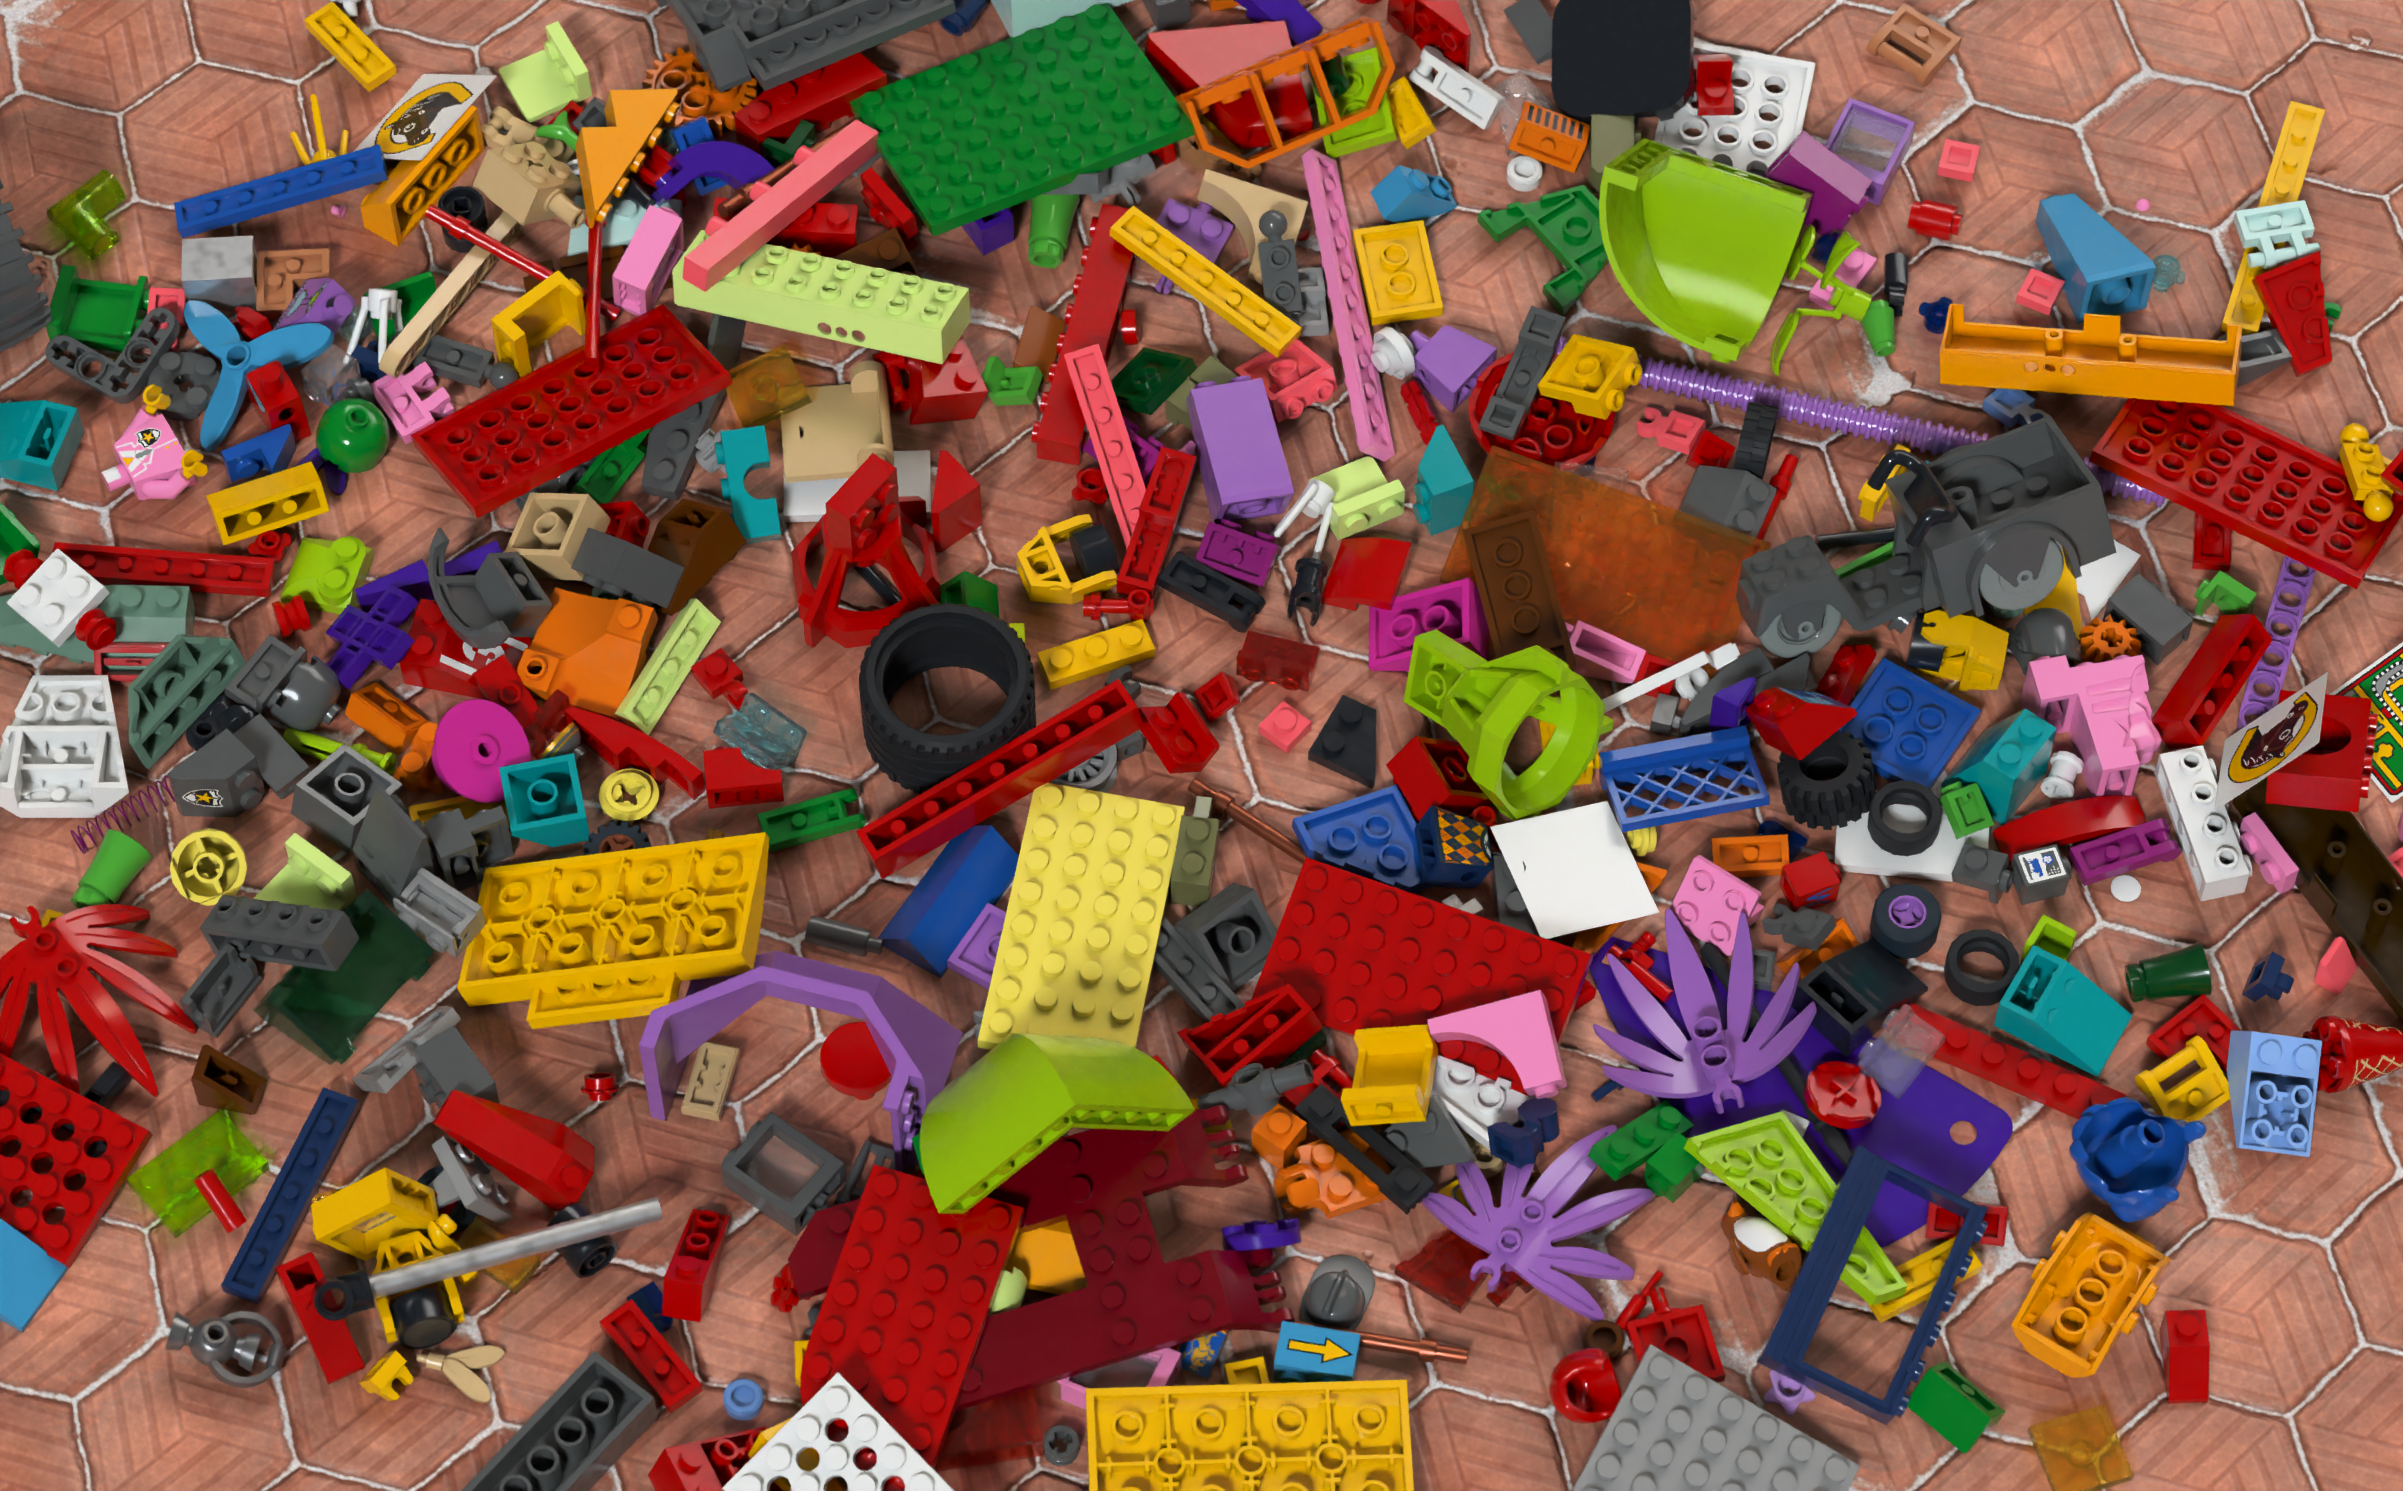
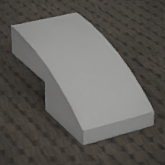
M1322 267L1298 268L1303 312L1292 313V316L1302 327L1301 337L1329 335Z

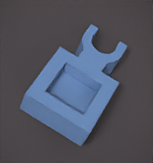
M1998 388L1983 401L1982 410L2009 428L2013 427L2016 423L2024 426L2049 416L2043 410L2034 409L2035 399L2022 390Z

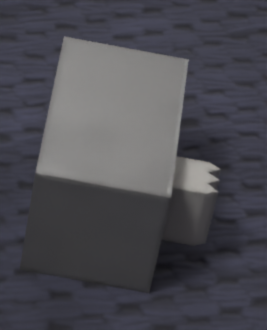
M1662 693L1658 694L1651 719V732L1670 736L1672 728L1679 729L1681 717L1676 716L1679 697Z

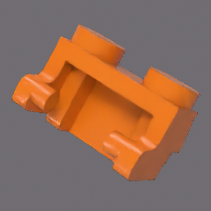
M427 722L419 727L411 742L412 748L401 760L402 766H398L392 777L403 784L402 788L419 793L420 789L435 794H442L446 786L438 777L435 782H432L436 776L432 763V748L438 726L436 723Z

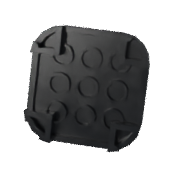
M1560 0L1555 7L1552 20L1551 87L1553 98L1564 115L1591 125V114L1634 116V118L1659 117L1661 122L1673 119V114L1682 109L1690 98H1694L1696 89L1693 81L1694 20H1697L1691 0Z

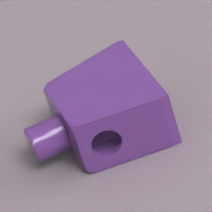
M1449 325L1443 326L1432 338H1429L1419 330H1415L1408 337L1415 350V371L1413 372L1415 380L1452 413L1472 394L1480 374L1496 361L1497 348Z

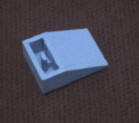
M2231 1030L2227 1077L2236 1148L2310 1157L2322 1047L2321 1040L2255 1031Z

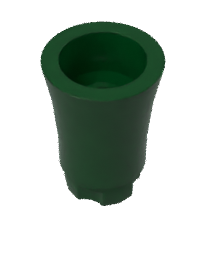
M2200 942L2178 951L2139 960V963L2125 965L2126 986L2132 1002L2146 999L2149 1002L2171 997L2202 995L2203 993L2211 995L2210 971Z

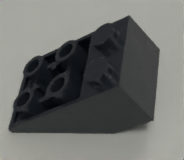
M1872 938L1822 962L1801 979L1796 988L1792 1008L1800 1014L1812 1001H1815L1817 1012L1811 1025L1842 1054L1848 1057L1910 1006L1911 1003L1927 992L1928 987L1879 942Z

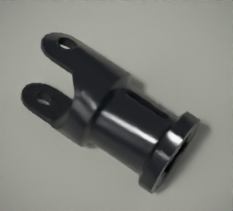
M1300 558L1295 564L1297 578L1295 586L1290 591L1287 618L1290 619L1296 605L1307 608L1312 613L1310 626L1313 627L1319 618L1323 600L1321 585L1323 578L1328 573V567L1323 561L1316 558Z

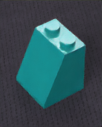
M2024 708L1984 730L1942 781L1941 786L1946 787L1961 781L1963 787L1978 783L1992 819L2005 825L2045 776L2057 728Z

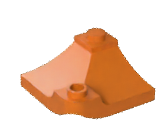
M555 587L550 598L553 606L539 626L532 644L528 649L525 648L517 668V674L528 691L537 697L567 708L572 706L603 715L621 723L622 721L615 715V712L642 672L647 659L645 651L658 621L657 614L652 607L620 597L618 600L604 599ZM534 666L542 667L538 674H530V670Z

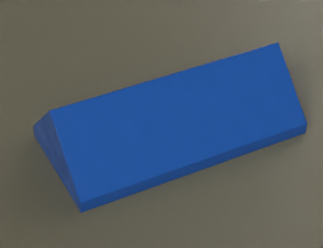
M992 825L973 826L951 839L878 938L884 940L883 946L941 979L948 970L947 960L987 903L995 906L1013 882L1019 855Z

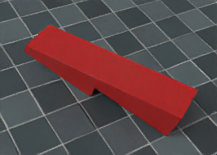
M1161 446L1139 509L1138 521L1117 577V593L1129 596L1133 590L1143 589L1149 593L1150 598H1154L1158 577L1161 575L1197 456Z

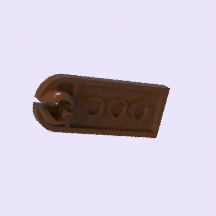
M1530 510L1463 529L1496 658L1538 645L1566 662L1569 669L1575 672L1576 661L1535 511ZM1559 690L1550 694V696L1558 695L1560 693Z

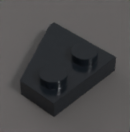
M1342 695L1308 751V760L1373 789L1376 770V709Z

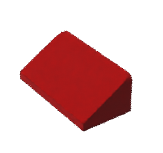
M1928 1201L1925 1238L1950 1240L1956 1237L1964 1218ZM1971 1201L1979 1206L1987 1207L1982 1220L1988 1222V1226L1978 1244L2004 1246L2008 1206Z

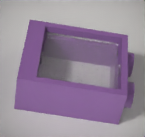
M1849 98L1825 147L1872 180L1865 192L1869 197L1867 202L1880 206L1912 144L1916 122L1910 121L1902 115L1892 114L1876 108L1870 103Z

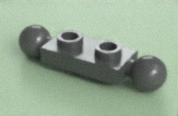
M1269 210L1259 220V229L1268 238V242L1258 243L1257 245L1264 300L1300 326L1299 322L1292 316V313L1303 312L1294 239L1282 240V235L1286 232L1288 226L1287 219L1282 212Z
M398 331L395 334H393V336L390 339L389 345L394 341V339L400 334L401 331ZM436 334L413 360L414 368L426 361L434 375L481 389L486 378L490 379L491 384L497 389L518 379V371L513 364L502 361L493 365L495 362L494 352Z

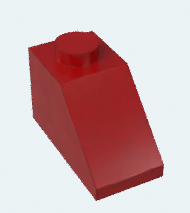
M2205 1309L2165 1310L2159 1329L2167 1403L2208 1402L2210 1344Z

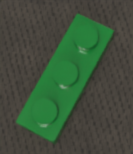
M1665 1100L1594 1144L1588 1157L1614 1181H1617L1646 1163L1677 1131L1686 1138L1694 1125Z

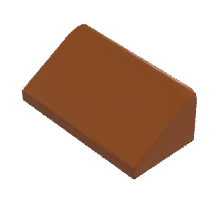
M1030 305L1013 361V367L1037 366L1043 374L1041 383L1049 384L1050 366L1052 362H1056L1058 337L1060 332H1065V322L1036 306Z

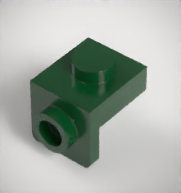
M802 119L785 144L766 137L762 143L764 159L775 169L794 157L796 151L801 146L810 147L816 143L814 124Z

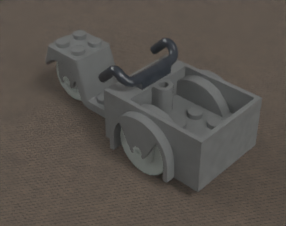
M2049 415L1981 443L1954 448L1928 464H1925L1921 459L1905 450L1898 449L1887 453L1880 461L1867 484L1880 491L1884 483L1886 484L1896 522L1892 558L1841 579L1811 536L1796 537L1767 551L1757 552L1742 561L1736 600L1739 611L1753 635L1759 638L1768 651L1784 658H1797L1805 653L1811 655L1825 647L1839 630L1842 616L1853 629L1858 631L1869 630L1922 608L1927 612L1939 606H1942L1949 618L1973 610L1976 616L1979 617L1984 615L1979 592L1989 604L2002 610L2028 608L2047 597L2060 580L2064 559L2056 541L2062 546L2067 568L2074 578L2082 576L2081 566L2116 553V548L2100 483ZM1897 464L1910 470L1887 479Z

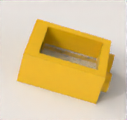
M386 1167L311 1205L313 1217L312 1230L316 1240L364 1261L377 1255L380 1241L415 1231L423 1233L427 1231L428 1223L431 1220L436 1222L439 1218L434 1189Z

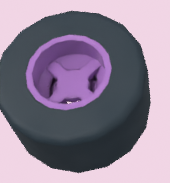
M1909 883L1896 884L1883 890L1875 900L1870 922L1872 938L1896 958H1917L1927 953L1936 942L1942 917L1938 901L1926 889Z

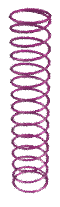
M165 775V785L160 781H156L157 791L152 786L148 785V796L143 791L139 790L138 796L140 801L136 797L131 795V806L126 801L122 800L121 807L123 812L120 810V808L113 805L112 811L114 816L106 810H104L105 821L100 816L96 815L95 822L97 827L91 821L87 820L86 826L88 831L84 827L78 825V836L73 830H71V835L75 843L81 850V852L85 854L86 851L89 852V850L87 849L83 841L79 827H81L88 834V836L91 838V840L97 847V844L90 832L88 822H90L95 827V829L103 838L104 836L99 828L97 817L102 820V822L107 826L108 829H111L107 821L105 812H107L114 819V821L117 823L121 831L124 832L116 817L114 807H116L122 813V815L129 823L130 827H132V824L130 823L125 813L123 802L128 805V807L133 811V813L137 817L138 821L141 822L140 818L138 817L134 809L131 797H133L140 804V806L145 811L146 815L149 817V814L146 811L141 800L140 792H142L148 798L156 812H158V809L154 805L153 800L150 796L149 787L153 789V791L159 796V798L163 802L164 806L167 807L159 792L157 782H159L166 789V791L171 796L173 802H175V799L172 796L166 782V777H169ZM74 835H75L76 838L78 839V841H79V843L81 844L82 848L79 846V844H78V842L76 841Z

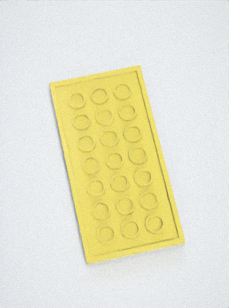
M1046 783L1034 789L978 1036L977 1048L992 1050L1006 1037L1016 1033L1103 1038L1136 1048L1171 882L1181 816L1185 814L1184 806Z

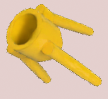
M311 94L310 101L319 151L313 155L312 160H310L297 133H290V137L304 166L337 157L332 150L326 148L316 94ZM347 130L342 131L338 156L347 154L349 136Z

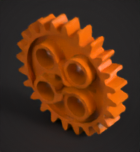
M677 47L676 56L666 52L664 53V62L654 60V69H647L646 79L642 80L643 89H677V96L674 102L678 103L680 107L671 123L664 121V131L680 126L697 117L704 116L710 130L722 136L723 127H727L732 131L735 130L734 114L757 97L756 79L753 78V73L750 69L752 80L719 93L692 52L685 53L680 47Z

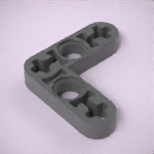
M166 308L151 310L145 316L116 361L66 335L52 338L46 346L45 355L58 371L116 403L127 404L139 395L147 383L150 373L159 364L160 357L167 353L178 337L180 324L174 314ZM158 322L162 324L167 322L169 325L166 330L161 328L157 330L155 328ZM149 336L152 340L155 338L158 344L155 346L146 337ZM60 349L63 351L68 349L77 358L75 364L65 356L59 357L57 355ZM138 349H150L151 355L146 362L142 364L133 362L134 353ZM97 361L102 364L101 371L97 376L85 377L84 369L89 363ZM129 366L134 372L138 374L135 376L131 371L129 373L126 370V367ZM118 381L120 383L126 381L129 385L126 390L123 388L117 390L115 387Z

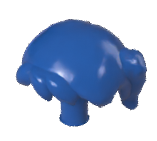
M2122 1097L2109 1101L2105 1105H2092L2083 1111L2072 1128L2073 1142L2069 1147V1153L2076 1163L2079 1177L2089 1190L2100 1199L2109 1203L2111 1210L2119 1219L2124 1222H2136L2156 1215L2170 1202L2176 1201L2179 1198V1191L2176 1188L2187 1166L2189 1144L2205 1135L2206 1126L2200 1121L2186 1122L2185 1120L2153 1115L2143 1109L2140 1101Z

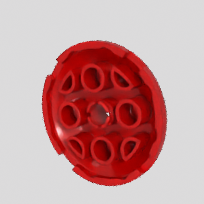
M1513 353L1494 361L1480 374L1469 398L1468 417L1471 430L1480 446L1489 456L1512 470L1532 475H1555L1574 470L1595 457L1611 435L1615 411H1612L1606 420L1575 413L1571 402L1542 396L1540 391L1525 422L1513 441L1480 430V421L1491 396H1495ZM1559 354L1553 355L1549 368L1551 367V365L1553 364V362Z

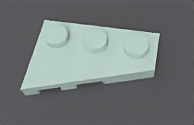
M576 195L574 202L585 209L584 197ZM613 197L610 201L613 207L607 217V225L603 228L602 249L617 245H629L647 210L629 198ZM669 199L660 207L655 203V207L670 208L682 218V200ZM585 222L577 229L571 228L568 256L584 252L588 254L589 227L586 226Z

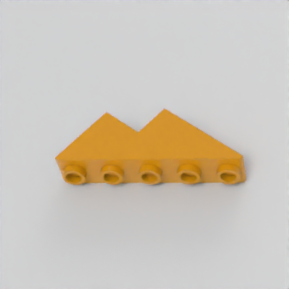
M677 89L610 90L604 108L607 127H581L575 148L589 228H593L597 221L603 223L613 207L610 201L614 196L620 198L629 184L630 180L626 177L631 171L635 173L639 171L647 156L643 152L647 146L655 147L663 133V129L660 127L664 121L671 123L680 107L678 103L674 102L677 96Z

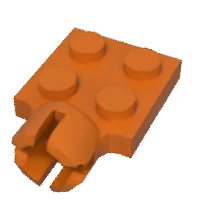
M1350 1129L1340 1133L1385 1174L1388 1175L1391 1172L1385 1159L1354 1131ZM1324 1139L1297 1147L1294 1156L1298 1163L1279 1169L1276 1172L1277 1177L1273 1180L1277 1199L1281 1200L1288 1197L1289 1202L1281 1204V1207L1285 1212L1291 1214L1311 1208H1318L1324 1212L1327 1219L1388 1199L1378 1190L1379 1187Z

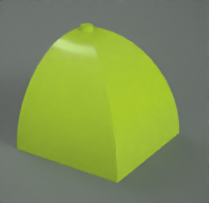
M1643 138L1604 166L1599 195V223L1602 241L1617 280L1636 307L1651 322L1681 342L1711 353L1710 357L1722 363H1731L1732 360L1737 361L1746 353L1770 311L1796 247L1813 193Z
M1016 1033L1006 1037L932 1098L926 1107L921 1122V1162L925 1179L938 1213L964 1214L1071 1128L1169 1131L1194 1112L1195 1108L1176 1079L1161 1064L1132 1046L1103 1038Z

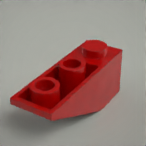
M692 1209L664 1276L662 1316L701 1323L711 1297L731 1215L720 1214L711 1210Z
M311 1251L276 1267L282 1290L328 1385L364 1369L365 1365L344 1318L333 1321L325 1319L317 1312L312 1302L311 1293L314 1285L325 1277L313 1252ZM329 1289L323 1295L322 1304L328 1308H335L338 1305L331 1289Z

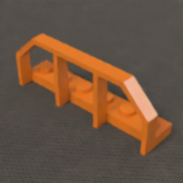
M1361 17L1175 97V99L1193 124L1194 138L1199 149L1249 169L1376 114L1395 70V65L1379 21ZM1372 36L1383 66L1366 106L1340 118L1320 62L1336 57L1338 55L1337 50L1349 46L1350 49L1363 46L1370 41L1368 37ZM1308 63L1330 122L1282 143L1262 88L1273 84V78L1283 73L1286 76H1292L1306 69L1305 64ZM1251 88L1272 147L1242 159L1209 145L1198 116L1210 110L1209 105L1220 100L1222 104L1235 101L1242 97L1241 91Z

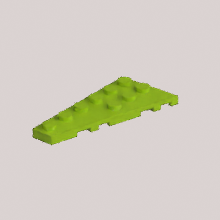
M1783 1111L1687 1139L1684 1149L1805 1251L1809 1249L1820 1229L1818 1228L1820 1221L1831 1205L1837 1186ZM1863 1225L1839 1279L1872 1306L1903 1296L1908 1285L1866 1226Z

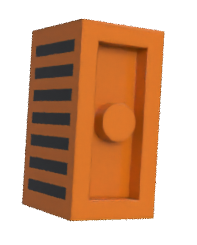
M1524 101L1508 149L1575 173L1587 145L1590 125Z

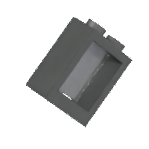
M772 1112L763 1121H757L750 1128L745 1142L738 1149H732L725 1156L721 1165L724 1186L796 1237L810 1222L814 1213L820 1211L822 1205L826 1204L846 1181L844 1162Z

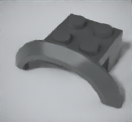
M438 528L432 540L428 556L429 582L443 617L456 635L468 645L479 649L496 648L510 637L534 636L553 604L519 553H488L475 575L445 576V553L450 540L442 528Z

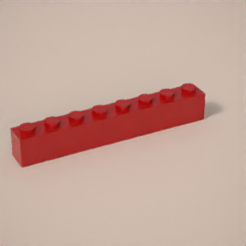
M1102 203L1099 217L1093 216L1089 237L1093 239L1091 246H1084L1081 266L1084 267L1082 275L1077 274L1075 277L1073 295L1076 296L1074 304L1068 303L1066 309L1065 324L1068 325L1066 333L1060 332L1056 353L1060 354L1058 363L1052 362L1049 370L1048 383H1051V388L1049 392L1044 391L1041 398L1040 413H1043L1041 422L1035 421L1032 430L1031 442L1037 443V458L1077 466L1081 464L1084 453L1082 448L1087 442L1089 431L1064 354L1099 343L1106 368L1108 366L1121 319V312L1125 305L1138 258L1137 255L1109 235L1110 228L1130 208Z
M1119 679L1115 680L856 831L865 853L883 880L1032 793L1034 789L1049 783L1143 728L1138 707Z

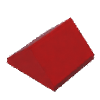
M940 450L931 511L935 552L940 553L982 525L980 484L948 451Z

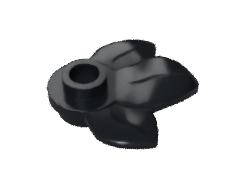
M220 694L186 730L187 743L192 749L198 751L225 729L234 734L257 716L258 712L245 705L231 706L229 697L225 694ZM203 732H210L207 735H200Z

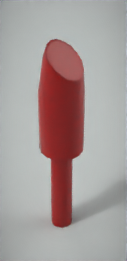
M1656 1271L1639 1295L1634 1294L1620 1313L1616 1324L1623 1332L1626 1330V1322L1635 1320L1647 1305L1645 1299L1648 1297V1292L1657 1285L1664 1275L1661 1271Z

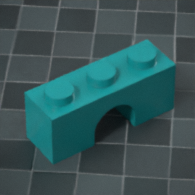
M765 425L721 431V442L714 444L717 464H725L727 478L720 479L723 501H731L732 514H729L747 541L745 544L781 539L776 498L756 499L749 495L744 487L745 478L750 472L770 467Z

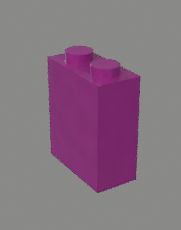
M1802 131L1770 164L1763 176L1764 178L1813 193L1804 224L1815 226L1816 232L1823 238H1826L1835 228L1841 231L1850 220L1851 212L1855 214L1860 212L1869 199L1865 192L1872 180L1805 131Z

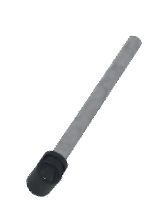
M654 1197L371 1276H367L365 1269L340 1276H327L320 1279L314 1285L311 1293L312 1302L317 1312L323 1318L331 1321L341 1320L349 1314L375 1308L374 1299L663 1220L662 1210L658 1198ZM329 1289H340L344 1295L342 1303L335 1308L325 1307L322 1304L324 1293Z

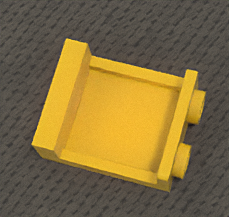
M557 270L491 319L498 361H506L513 364L518 371V379L532 372L529 353L562 328L569 325L579 335L585 334L586 310L583 305L582 297L584 292L581 286L572 278L568 280Z
M1410 1025L1355 1030L1354 1040L1358 1048V1058L1352 1088L1343 1089L1341 1103L1350 1125L1362 1126L1426 1121L1438 1055V1048L1430 1034L1429 1026Z

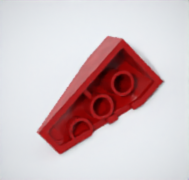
M454 1089L451 1090L432 1122L554 1212L577 1204L594 1174L595 1147L566 1125Z

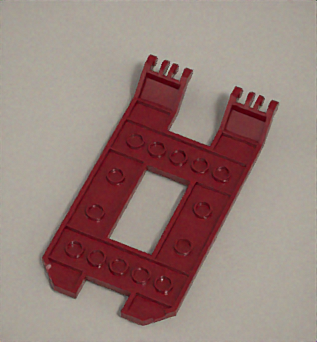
M1225 1105L1205 1110L1195 1109L1194 1112L1169 1131L1093 1128L1057 1139L986 1196L1024 1208L1025 1214L1017 1235L1067 1220L1087 1287L989 1316L955 1412L1223 1330L1272 1331L1281 1328L1282 1321L1292 1323L1295 1321L1292 1310L1289 1307H1282L1273 1312H1262L1260 1307L1280 1302L1287 1296L1283 1286L1274 1287L1282 1282L1280 1273L1271 1271L1262 1276H1250L1249 1270L1266 1267L1274 1263L1275 1257L1272 1248L1253 1251L1207 1250L1168 1263H1164L1144 1200L1145 1196L1178 1186L1226 1188L1245 1182L1249 1178L1246 1167L1242 1164L1233 1165L1227 1169H1216L1214 1164L1236 1159L1241 1154L1239 1145L1231 1144L1236 1140L1233 1130L1224 1129L1215 1134H1205L1203 1129L1214 1125H1222L1228 1121L1229 1114ZM860 1199L814 1213L788 1258L799 1300L827 1292Z

